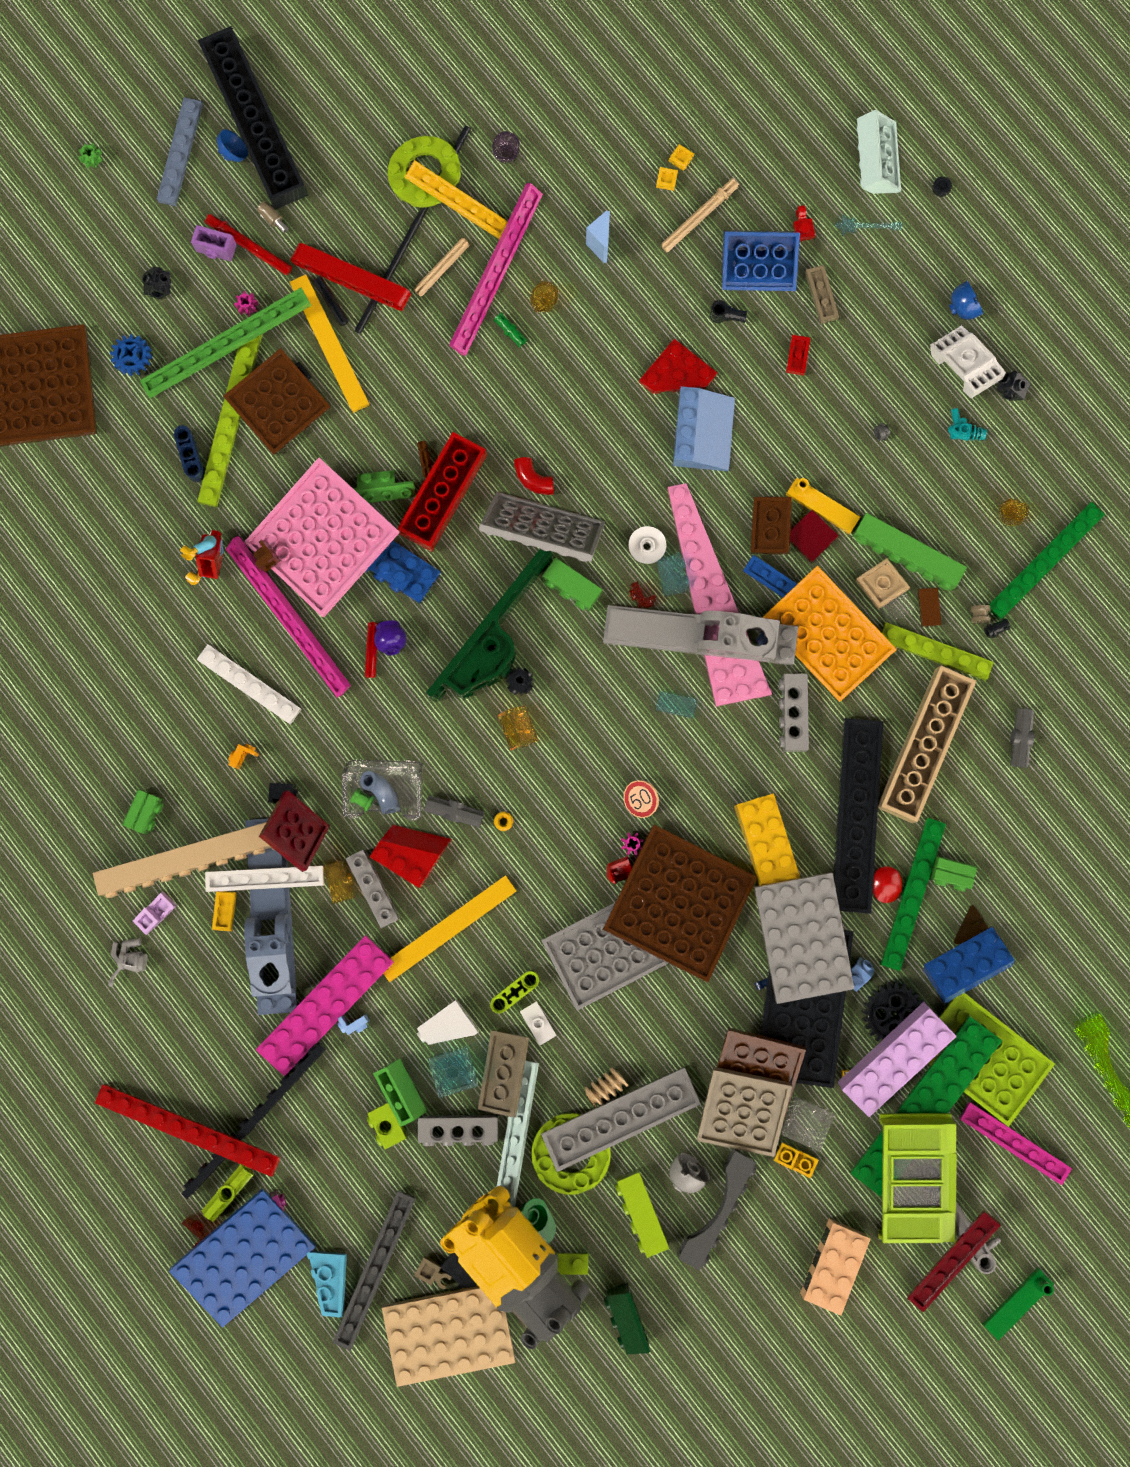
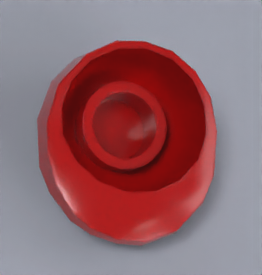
M890 866L881 867L874 872L873 895L878 901L883 903L895 901L902 890L901 876L896 869Z

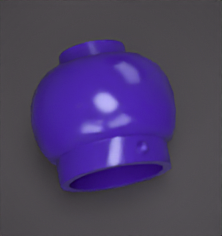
M384 621L376 626L374 642L379 651L392 656L398 654L405 647L407 642L406 634L398 621Z

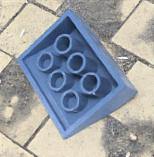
M680 388L673 466L729 471L735 398L700 388Z

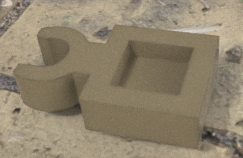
M425 1256L414 1274L415 1277L429 1285L436 1281L441 1289H446L447 1287L442 1282V1278L445 1277L449 1280L452 1278L446 1272L439 1271L441 1269L440 1264Z

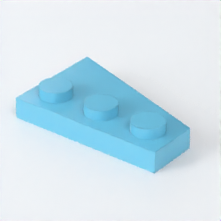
M321 1251L308 1252L307 1257L310 1259L311 1273L315 1279L316 1294L322 1316L342 1317L344 1315L347 1254Z

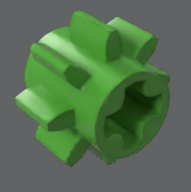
M94 143L91 145L84 144L78 150L82 155L79 157V160L87 168L90 166L97 168V165L102 162L100 157L102 152L99 148H96Z

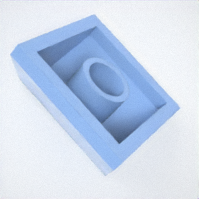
M605 211L586 228V245L603 263H607L610 211Z

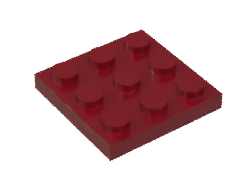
M287 790L280 797L259 837L301 872H304L308 869L330 825Z

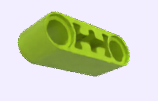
M530 970L517 978L493 997L490 1003L492 1011L500 1014L509 1009L537 987L539 975L535 971ZM528 974L534 975L536 983L528 985L525 982V977ZM521 980L523 986L528 990L524 991V988H522L518 992L519 996L513 995L509 999L512 1002L509 1003L508 999L502 994L505 992L506 996H508L512 992V987L516 989L521 985L518 983ZM496 999L504 1000L505 1007L503 1009H497L494 1006Z

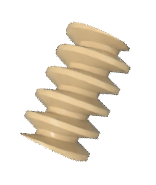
M611 1067V1075L606 1072L604 1073L605 1080L598 1077V1085L591 1082L592 1089L585 1087L586 1095L595 1108H597L596 1103L601 1106L604 1104L603 1098L610 1101L609 1094L616 1096L615 1089L622 1092V1084L627 1087L629 1086L618 1070L616 1071Z

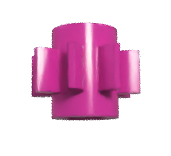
M243 291V294L236 296L238 302L234 303L240 315L245 313L250 317V314L257 312L255 306L259 305L257 300H254L253 293L248 295Z
M627 833L628 839H621L625 843V846H622L621 849L626 848L628 850L627 855L630 852H634L636 856V850H641L642 846H640V843L644 839L638 840V833L634 837ZM629 839L637 842L635 849H632V847L628 848Z

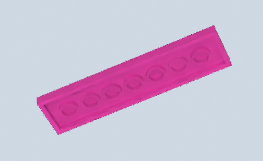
M365 935L256 1048V1051L285 1076L394 961Z

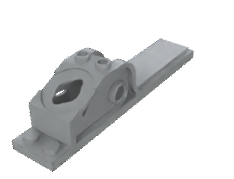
M608 605L603 643L794 665L798 626L779 624L780 621L723 611L683 614ZM705 626H719L718 641L704 640ZM753 629L764 632L768 638L767 644L761 646L752 645L746 636V630Z

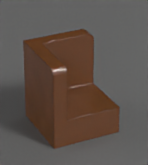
M261 539L259 543L262 547L255 551L253 556L257 560L255 562L257 567L267 572L281 560L269 543Z

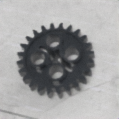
M886 982V988L878 985V992L872 989L874 995L866 996L870 1001L869 1003L863 1002L867 1009L861 1010V1012L867 1016L863 1017L862 1020L868 1022L864 1027L871 1029L868 1033L870 1036L876 1034L875 1040L877 1042L890 1034L889 1026L895 1023L898 1026L904 1021L903 1016L906 1011L913 1012L924 1002L922 999L916 1000L919 994L917 992L912 994L913 988L909 987L906 990V985L903 983L899 988L897 982H894L893 987H891L890 983ZM897 995L899 1002L896 1005H891V998ZM883 1008L884 1015L877 1018L876 1011ZM893 1010L896 1012L897 1015L895 1018L892 1017L891 1011Z

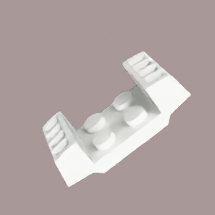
M962 325L930 344L932 357L939 365L945 361L964 381L963 391L970 398L1002 380L1006 373L997 362L996 357L973 333L968 332Z

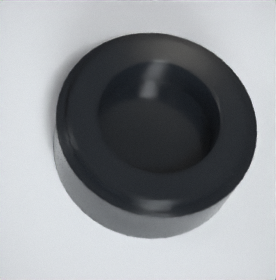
M943 176L938 177L932 185L933 193L939 197L948 195L952 188L950 179Z

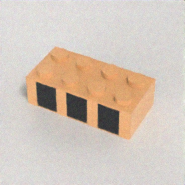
M829 1218L800 1292L802 1298L838 1315H842L870 1242L868 1235Z

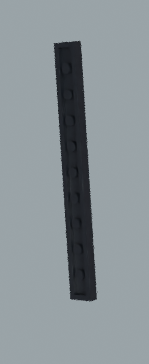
M323 1043L318 1046L314 1044L307 1052L309 1056L305 1060L301 1058L293 1067L295 1071L291 1075L287 1073L280 1081L282 1085L277 1090L275 1088L271 1090L266 1096L268 1100L264 1105L260 1103L252 1111L254 1113L250 1120L246 1118L238 1126L240 1131L237 1134L232 1133L230 1136L243 1140L326 1051L327 1047ZM213 1153L211 1155L213 1160L209 1164L205 1162L198 1169L199 1175L195 1179L191 1177L183 1186L185 1190L181 1194L186 1199L192 1196L226 1159L225 1157Z

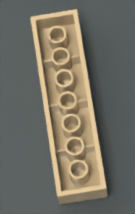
M943 666L935 669L878 803V809L910 823L918 822L976 684V680Z

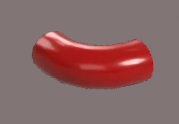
M520 457L514 459L517 478L525 488L536 494L554 495L552 476H541L536 473L532 458Z

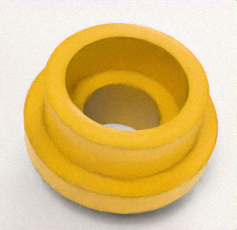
M500 812L495 816L494 824L498 830L507 831L513 825V817L508 812ZM502 818L507 819L506 825H501L500 820Z

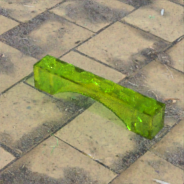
M1093 1012L1074 1022L1073 1024L1076 1027L1074 1030L1078 1038L1083 1040L1086 1045L1084 1049L1087 1055L1093 1058L1095 1070L1104 1078L1105 1082L1103 1084L1106 1090L1112 1093L1115 1099L1113 1100L1114 1105L1119 1111H1122L1124 1115L1123 1121L1130 1129V1091L1121 1083L1111 1064L1109 1055L1110 1030L1101 1014Z

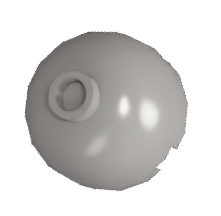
M686 1153L676 1156L670 1165L669 1175L676 1190L685 1193H696L706 1185L710 1176L704 1166L701 1169L696 1164L699 1162L696 1158Z

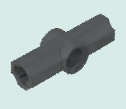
M1016 709L1015 724L1010 736V744L1012 745L1010 766L1019 768L1029 767L1030 748L1033 746L1035 737L1034 731H1032L1034 710Z
M430 795L424 809L427 813L442 816L444 819L456 823L462 822L478 828L482 824L485 813L478 809L466 807L465 804L456 801H447Z

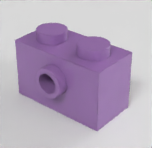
M196 225L191 240L196 252L205 254L212 259L217 257L227 261H232L237 246L232 235Z

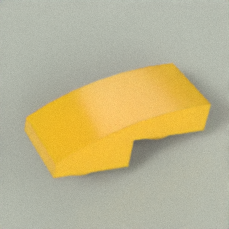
M782 1142L774 1161L811 1179L819 1159Z

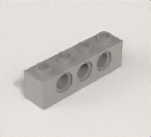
M784 674L782 679H779V690H782V698H779V709H782L779 727L783 729V736H780L779 744L780 747H783V752H807L809 750L808 674ZM792 689L797 692L796 699L789 696V690ZM789 709L797 710L798 716L796 718L791 717ZM791 727L797 729V737H793L789 734V729Z
M361 850L346 858L380 928H385L400 920L401 918L366 850Z
M498 1115L420 1116L418 1118V1143H423V1146H434L435 1143H443V1146H453L454 1142H462L464 1146L474 1145V1142H482V1145H494V1142H498ZM461 1126L464 1133L458 1136L454 1134L453 1128ZM481 1126L484 1133L482 1135H475L473 1127ZM434 1127H442L444 1134L437 1136L433 1131Z

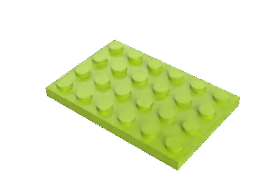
M963 993L951 1000L938 1017L955 1034L969 1015L1002 1040L964 1093L1009 1127L1055 1063L967 994ZM940 1052L927 1064L931 1065Z

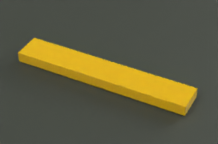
M415 160L413 161L405 175L407 180L497 239H500L507 225V220Z

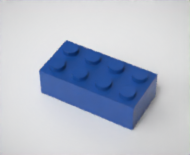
M991 927L924 964L923 971L945 1004L1012 967L1015 960L994 928Z

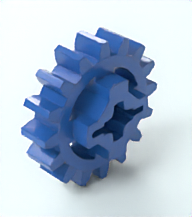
M130 334L127 339L123 335L122 341L116 340L117 346H111L114 351L110 352V355L113 357L111 362L123 375L128 373L132 376L133 372L140 375L139 370L146 371L144 366L151 365L148 359L153 358L150 354L152 350L147 346L148 343L145 340L142 341L140 336H137L135 339Z

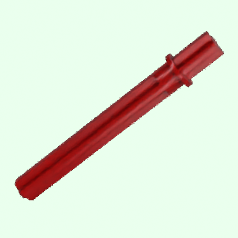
M212 214L207 215L204 221L207 225L217 231L232 235L238 245L284 275L290 274L292 266L233 229L226 221H221Z

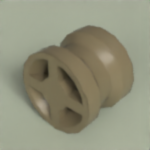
M972 606L971 612L973 617L971 618V623L991 622V617L989 616L990 606Z

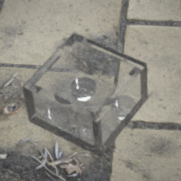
M794 1095L782 1125L781 1134L817 1151H821L835 1114L828 1109Z

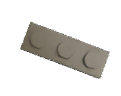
M824 265L806 269V278L820 324L838 320L839 314Z

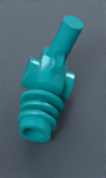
M958 408L951 410L953 424L948 428L950 439L969 441V439L971 441L973 439H978V441L985 440L987 429L979 428V426L976 428V425L972 427V424L967 423L966 418H960Z

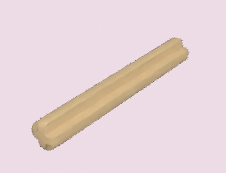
M461 238L414 288L416 294L421 297L469 247L467 240Z

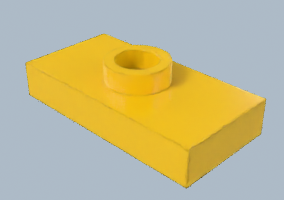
M216 892L212 930L233 931L237 892Z

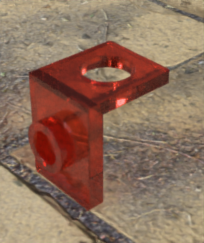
M188 1216L182 1222L188 1230L199 1238L192 1248L209 1234L203 1229V1224L198 1220L194 1221Z

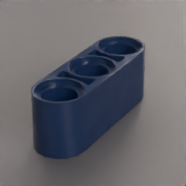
M184 425L178 426L174 430V438L183 470L190 480L200 482L204 478L205 470L195 436L188 427ZM187 433V438L181 440V436ZM193 451L190 457H186L187 452ZM194 468H198V472L191 475V471Z

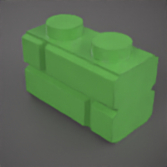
M138 789L122 825L148 835V832H152L156 822L154 819L156 814H160L163 809V799Z
M938 856L935 858L930 879L935 881V885L946 887L949 884L954 886V890L965 892L966 889H972L977 867Z

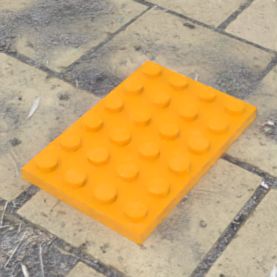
M818 566L762 617L780 621L779 624L798 626L795 656L839 702L897 650Z

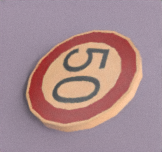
M636 780L631 782L624 791L625 806L634 816L645 818L656 812L659 805V797L652 784L644 780Z

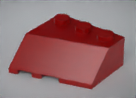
M392 825L381 838L370 858L416 887L422 888L452 839Z

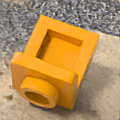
M247 743L244 746L238 744L236 750H233L229 756L228 761L230 762L228 765L239 770L247 753L256 757L259 756V753L255 752V747Z

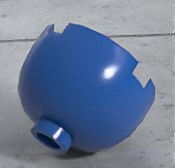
M969 281L960 284L954 289L951 295L952 304L949 305L953 315L957 314L964 320H972L984 314Z

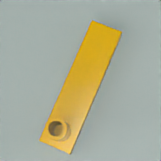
M796 477L786 493L788 497H792L796 502L809 510H813L817 515L848 534L851 533L860 519V516L811 487L805 478L798 479Z

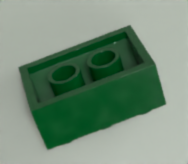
M628 1282L605 1290L606 1297L603 1298L607 1310L611 1309L613 1317H610L614 1330L618 1329L620 1336L617 1339L620 1348H625L627 1355L651 1352L649 1341Z

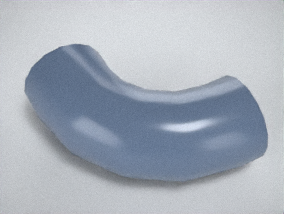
M364 772L360 778L361 787L375 795L381 813L391 814L399 811L400 805L390 783L376 772Z

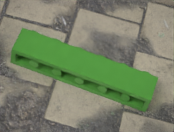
M868 513L863 516L852 536L859 544H867L872 547L874 552L889 556V559L895 563H902L909 571L922 574L924 579L937 582L944 590L952 591L955 589L967 569L966 566Z

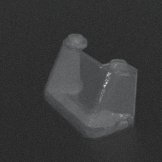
M350 760L346 763L342 772L343 817L358 819L364 814V808L356 803H351L350 800L358 787L367 795L375 796L371 791L363 789L360 784L362 774L366 771H373L382 775L395 791L400 805V810L397 812H402L403 817L409 821L421 819L423 763L385 760ZM376 798L368 811L381 812Z

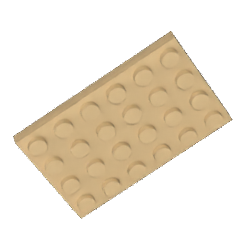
M479 1286L382 1305L397 1387L515 1363L506 1312L499 1311Z

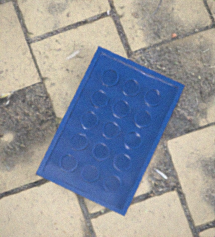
M262 1188L171 1266L169 1272L223 1328L303 1259L308 1252H311L315 1248V1243L276 1204V1201L272 1200L268 1192Z

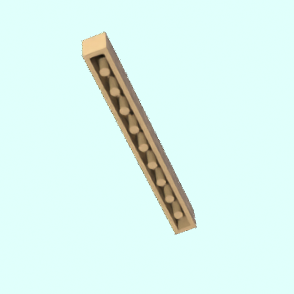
M266 822L95 872L93 877L98 896H105L106 899L118 896L117 893L124 891V893L136 891L138 886L143 888L153 886L155 881L173 880L172 876L179 875L184 877L191 875V871L198 869V872L210 869L209 866L213 864L222 866L228 864V860L234 858L235 861L246 859V855L251 853L254 855L263 854L265 849L272 848L259 837Z

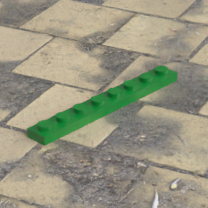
M1090 502L988 604L990 612L1001 620L1105 514L1093 502Z
M930 818L925 820L880 963L882 966L897 971L901 970L944 833L945 823Z

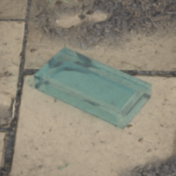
M660 691L656 711L693 719L697 699Z

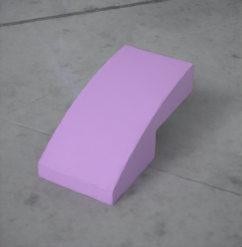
M161 892L148 907H145L133 922L147 935L177 904L165 892Z

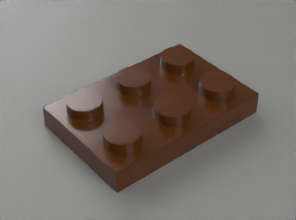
M754 497L751 554H789L792 497Z

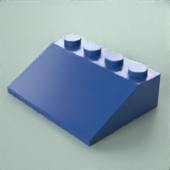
M723 230L722 290L796 291L800 233L797 231Z

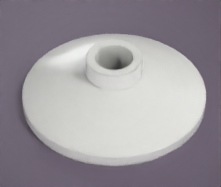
M645 526L637 529L629 539L630 554L640 563L651 564L657 562L666 551L664 535L654 527ZM649 544L651 548L646 550L643 546Z

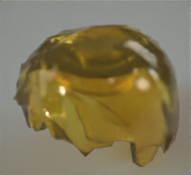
M542 281L537 284L530 294V302L536 313L551 311L558 300L557 287L548 281Z
M1010 498L1001 504L999 508L1000 521L1006 526H1019L1027 519L1030 506L1026 505L1025 502L1020 503L1018 500Z

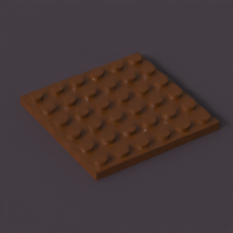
M81 324L0 335V446L97 434L87 327Z
M652 825L602 930L708 983L757 877L656 825Z

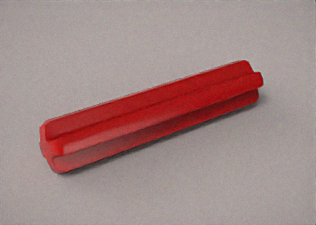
M369 622L367 628L366 678L376 677L377 648L374 642L376 626L378 625L376 622Z

